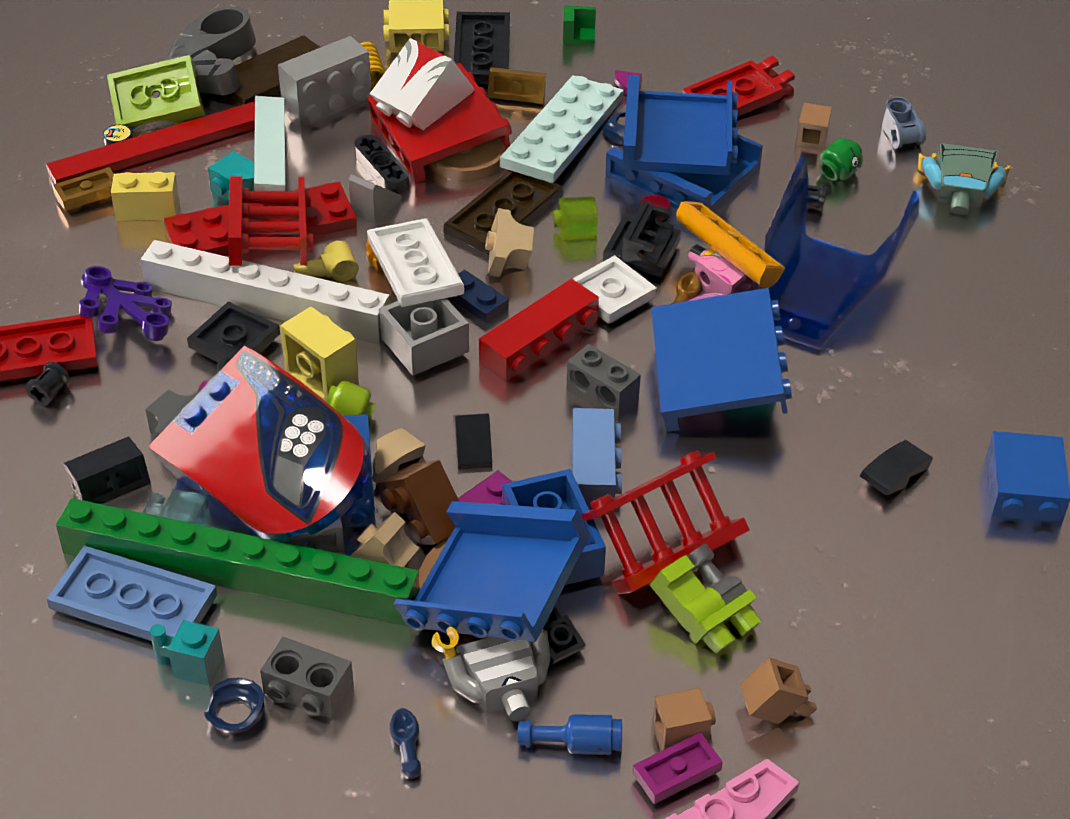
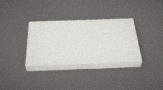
M425 218L367 231L368 241L401 307L464 294V284L428 219Z

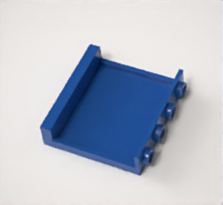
M628 75L622 169L730 175L731 163H737L738 146H735L737 145L738 128H736L738 93L732 92V81H728L726 95L639 91L640 76Z
M738 134L737 145H735L738 146L737 163H731L730 175L622 169L623 151L612 147L606 152L605 176L647 196L653 194L664 196L669 200L670 206L677 210L681 202L688 201L703 203L714 212L760 169L763 145Z
M769 288L651 307L661 414L666 432L680 430L679 417L781 402L782 413H788L786 400L792 399L790 380L782 378V373L788 372L786 353H779L778 346L784 345L782 327L775 326L774 320H780L778 300L771 301Z
M452 501L446 513L455 529L414 601L396 599L394 602L404 622L415 630L429 629L447 633L446 629L453 627L458 633L471 634L480 638L488 636L505 638L514 642L519 640L536 642L590 537V533L578 511Z

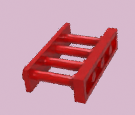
M230 176L229 266H242V253H248L249 250H300V266H307V253H313V234H307L306 207H311V188H305L304 177H298V191H249V188H243L242 176ZM249 203L298 204V206H249ZM249 219H299V221H249ZM249 234H299V237H249Z
M699 450L691 452L679 458L681 465L613 499L610 494L602 496L590 502L593 509L581 514L584 521L601 517L624 567L621 569L623 575L611 581L617 594L634 592L651 583L661 570L684 555L688 556L703 544H707L711 550H714L750 531L744 517L730 520L728 515L724 516L702 468V465L717 458L715 452L701 455ZM688 472L711 520V523H709L711 530L701 534L700 530H695L673 482L674 479ZM658 487L661 488L682 534V538H680L682 545L674 549L670 545L666 546L644 498V494ZM628 502H631L653 550V553L650 554L653 560L645 564L636 560L614 512V509Z

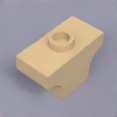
M498 208L491 231H488L485 249L490 250L488 275L500 277L501 273L508 268L525 270L533 250L534 227L516 222L510 210Z
M394 512L377 528L370 524L357 538L360 544L350 556L404 567L418 551L419 547L408 538L404 531L405 521Z

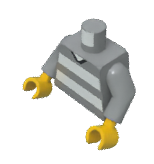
M448 627L446 629L447 635L450 638L449 645L441 642L438 632L433 635L432 646L437 651L444 653L445 658L442 661L451 685L456 692L473 703H479L486 713H494L505 709L509 719L515 722L529 716L531 709L528 702L534 701L538 697V685L545 681L551 659L546 630L542 629L536 642L522 640L514 642L505 638L488 637L457 646V653L454 646L458 643L459 635L455 628Z

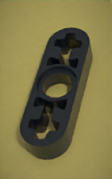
M363 135L355 140V157L381 187L397 194L403 193L409 188V173L407 169L378 137ZM377 163H387V165H382V166L375 165V164H377Z

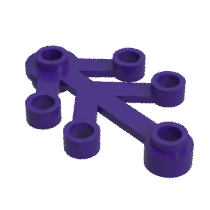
M92 266L86 269L85 274L81 278V284L88 290L85 298L80 300V315L88 318L98 316L100 306L98 298L100 294H104L109 299L104 314L99 316L98 329L101 332L111 334L118 331L119 318L117 316L121 308L142 325V332L148 340L160 341L164 339L169 329V318L167 316L171 314V300L164 297H152L153 287L149 283L113 279L111 271L101 266ZM120 291L133 292V294L124 293V292H120ZM138 306L152 308V312L146 313Z

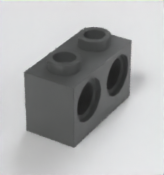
M588 344L567 361L566 390L597 409H614L615 420H620L639 403L641 374L592 345Z
M286 637L281 638L260 670L263 693L276 702H287L300 707L308 714L314 716L321 715L329 719L334 718L354 685L352 661Z

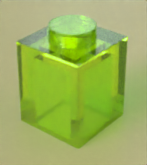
M595 196L558 198V210L553 211V228L559 229L560 240L597 239L598 212Z

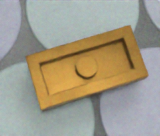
M491 67L489 70L488 98L543 104L545 101L547 73Z
M108 167L54 184V194L64 211L79 208L82 205L101 199H107L111 197L114 173Z

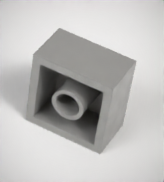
M447 298L401 307L399 301L379 308L380 337L412 376L469 352V323Z

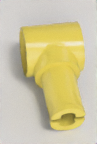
M345 241L330 243L325 247L323 254H319V258L307 261V266H300V263L293 265L295 273L316 278L324 276L326 278L333 277L340 282L353 279L359 271L354 255Z

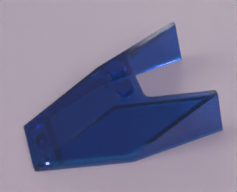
M800 156L765 235L764 251L785 268L779 280L769 287L771 301L778 300L780 320H774L775 326L782 327L783 338L820 350L885 278L919 216V192L913 191L896 230L873 254L863 255L813 239L806 234L809 178L807 158Z

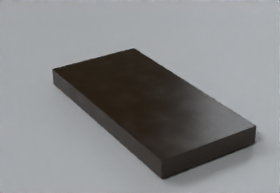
M303 35L235 65L241 86L237 91L229 94V96L240 105L254 102L255 96L272 97L281 93L278 64L321 47Z
M509 170L443 224V232L489 255L490 250L485 249V242L488 231H491L498 208L510 210L516 222L528 226L563 196L564 187Z

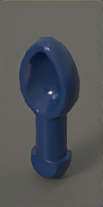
M400 708L396 710L390 721V734L393 741L400 746L402 758L400 768L402 774L408 779H414L421 773V762L417 758L415 745L420 734L419 724L411 711Z

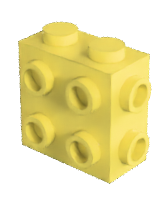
M389 0V10H384V42H389L390 52L400 53L410 38L437 52H444V41H449V9H443V0Z

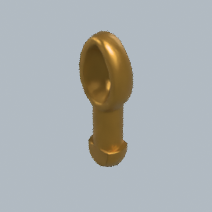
M689 272L679 278L676 285L677 296L673 303L686 302L696 297L701 286L700 278L697 274Z

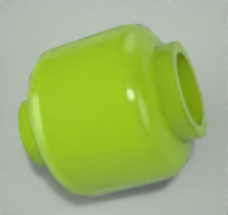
M341 381L337 387L332 385L326 400L342 416L368 414L369 422L376 405L370 402L371 392L368 388L348 381ZM324 408L323 411L328 412L330 422L333 423V414Z

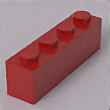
M571 278L480 337L479 363L507 382L517 374L523 373L529 366L541 358L547 357L550 352L562 344L569 342L584 329L593 326L598 321L599 296Z

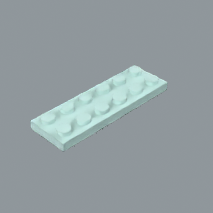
M572 75L500 157V167L554 183L623 100V89L613 87L611 84L591 81L583 76Z

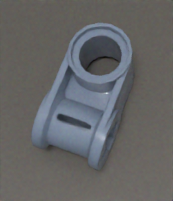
M902 97L888 99L881 127L888 136L892 147L898 149L902 145L911 143L923 145L926 141V128L911 103Z

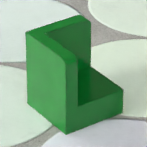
M564 6L563 44H595V7Z

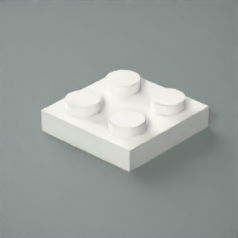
M615 255L573 278V280L599 296L598 314L608 324L656 297L657 287Z

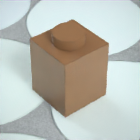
M803 103L795 146L824 150L832 107Z
M700 688L655 696L652 720L663 750L700 732L709 742L711 726L715 725L716 717L712 703L705 702Z

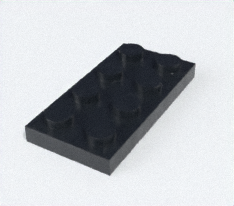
M457 12L454 62L455 64L461 63L467 72H471L476 84H489V70L491 67L509 69L510 12Z

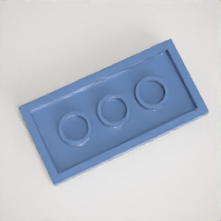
M84 545L46 600L49 609L152 641L150 628L153 625H163L166 635L174 637L183 620L200 624L217 596L216 585Z

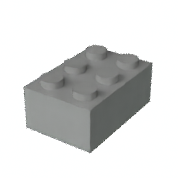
M351 36L278 64L281 98H284V113L300 128L367 101V97L371 96L369 51Z

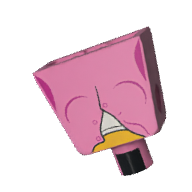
M696 244L688 253V261L696 265L695 274L700 278V288L707 294L751 291L758 285L712 248L707 250Z

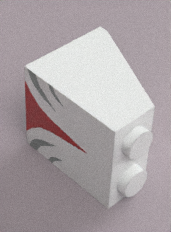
M410 38L370 95L377 101L376 107L383 114L389 117L391 114H394L405 126L410 128L414 125L424 130L472 94L474 87L451 58Z

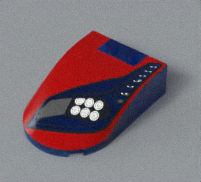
M245 345L148 446L179 481L256 535L280 542L291 541V536L308 532L310 536L314 535L338 520L356 501L369 474L366 468L367 455L370 454L369 447L358 429L302 382Z

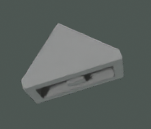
M351 174L348 179L350 205L355 215L374 224L402 199L401 195Z

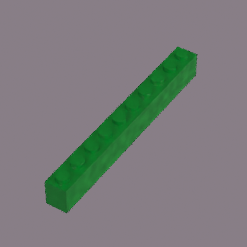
M73 498L69 500L56 523L62 551L65 554L77 556L85 545L212 585L407 627L409 626L404 622L394 602L396 599L414 601L420 590L419 570Z

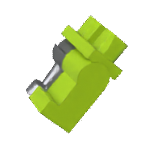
M703 544L688 556L684 555L661 570L650 583V586L679 623L690 632L689 637L695 645L704 640L708 647L715 654H718L736 640L725 624L731 621L741 636H744L756 628L761 620L751 606L757 599L751 589L746 590L740 578L735 576L725 577L710 561L714 557V553L707 544ZM699 570L708 584L707 588L702 585L693 572Z

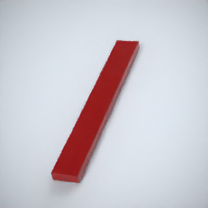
M255 101L47 163V171L53 182L57 184L108 167L113 172L254 129Z

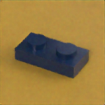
M464 269L458 273L464 284V294L449 297L451 300L484 323H488L509 309L508 298Z

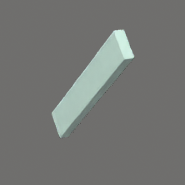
M255 96L254 191H285L284 98Z

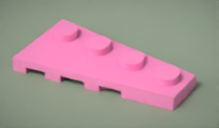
M766 759L728 781L726 787L711 796L706 794L696 800L693 807L679 815L674 813L665 819H771L798 791L800 782L769 759Z

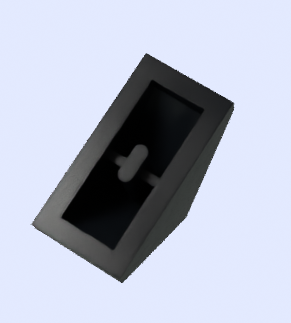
M489 413L453 415L458 469L492 467Z

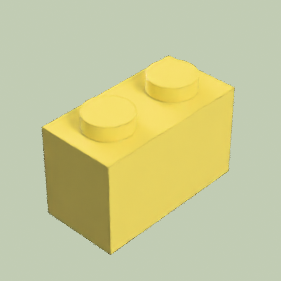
M125 172L114 174L111 197L116 221L164 220L163 218L178 214L179 195L175 172Z

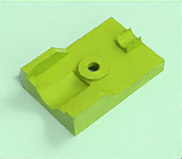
M182 56L108 74L107 79L116 125L121 124L132 128L161 120L179 122L204 116L205 110L196 82V66L191 56ZM154 93H160L158 98H153Z

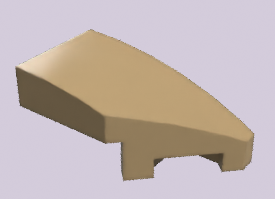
M403 428L392 431L377 439L372 460V466H374L373 482L378 483L397 473L399 464L422 457L426 444Z

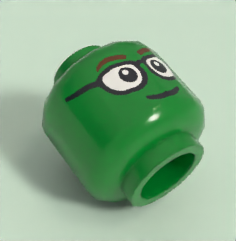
M845 138L836 139L820 154L819 167L822 174L831 181L844 182L849 179L863 165L860 145L853 140Z

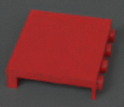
M461 63L456 65L474 87V91L424 130L414 125L410 128L405 126L394 114H391L390 117L383 114L376 107L377 101L372 96L367 97L371 120L401 164L407 169L409 176L415 184L426 180L423 166L495 138H499L506 149L510 147L509 135L512 134V129L507 118L500 116L496 104L488 100L484 88L478 87L473 74L467 72Z

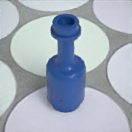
M574 714L569 716L568 722L564 726H533L532 721L527 719V721H519L518 745L531 748L532 742H563L567 745L568 752L571 754L612 755V751H622V719H613L612 715Z

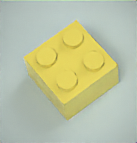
M313 307L307 308L280 325L285 371L302 382L325 402L332 385L337 387L341 381H348L359 385V367L356 354L357 343L350 332L341 329L327 315H322Z

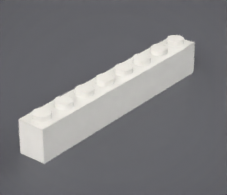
M157 240L152 242L140 259L144 282L151 284L153 290L223 306L229 301L257 315L281 321H288L307 308L313 307L322 315H327L341 329L350 332L354 338L380 344L382 340L380 337L379 308L390 304L389 294L243 260L242 266H229V257Z

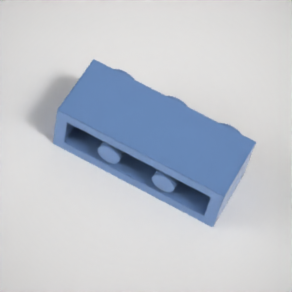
M573 408L572 473L588 508H592L590 502L602 496L610 494L613 499L615 494H622V473H615V469H621L622 450L621 448H615V443L621 442V423H614V409Z

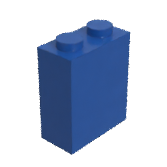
M993 431L986 454L992 516L1063 522L1070 502L1063 437Z

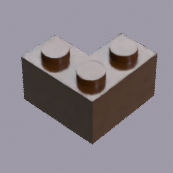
M440 460L412 464L377 483L381 490L379 496L384 507L391 511L392 514L394 512L397 514L406 513L410 521L408 523L409 531L412 537L420 542L421 545H433L451 536L455 526L446 511L452 501L459 502V499Z

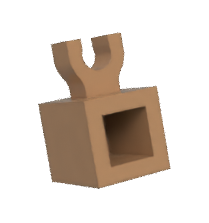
M769 657L740 683L749 716L780 724L793 711L800 716L808 718L817 710L816 703L807 700L811 688L810 685L804 684L798 666Z

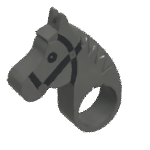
M228 6L214 9L189 24L177 37L166 60L190 55L196 66V82L199 93L216 95L234 93L241 84L233 60L251 50L256 42V36L248 12L241 7Z

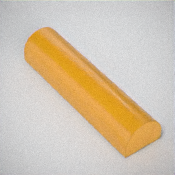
M681 202L676 213V219L679 223L760 287L769 288L779 280L785 268L778 261L703 203Z

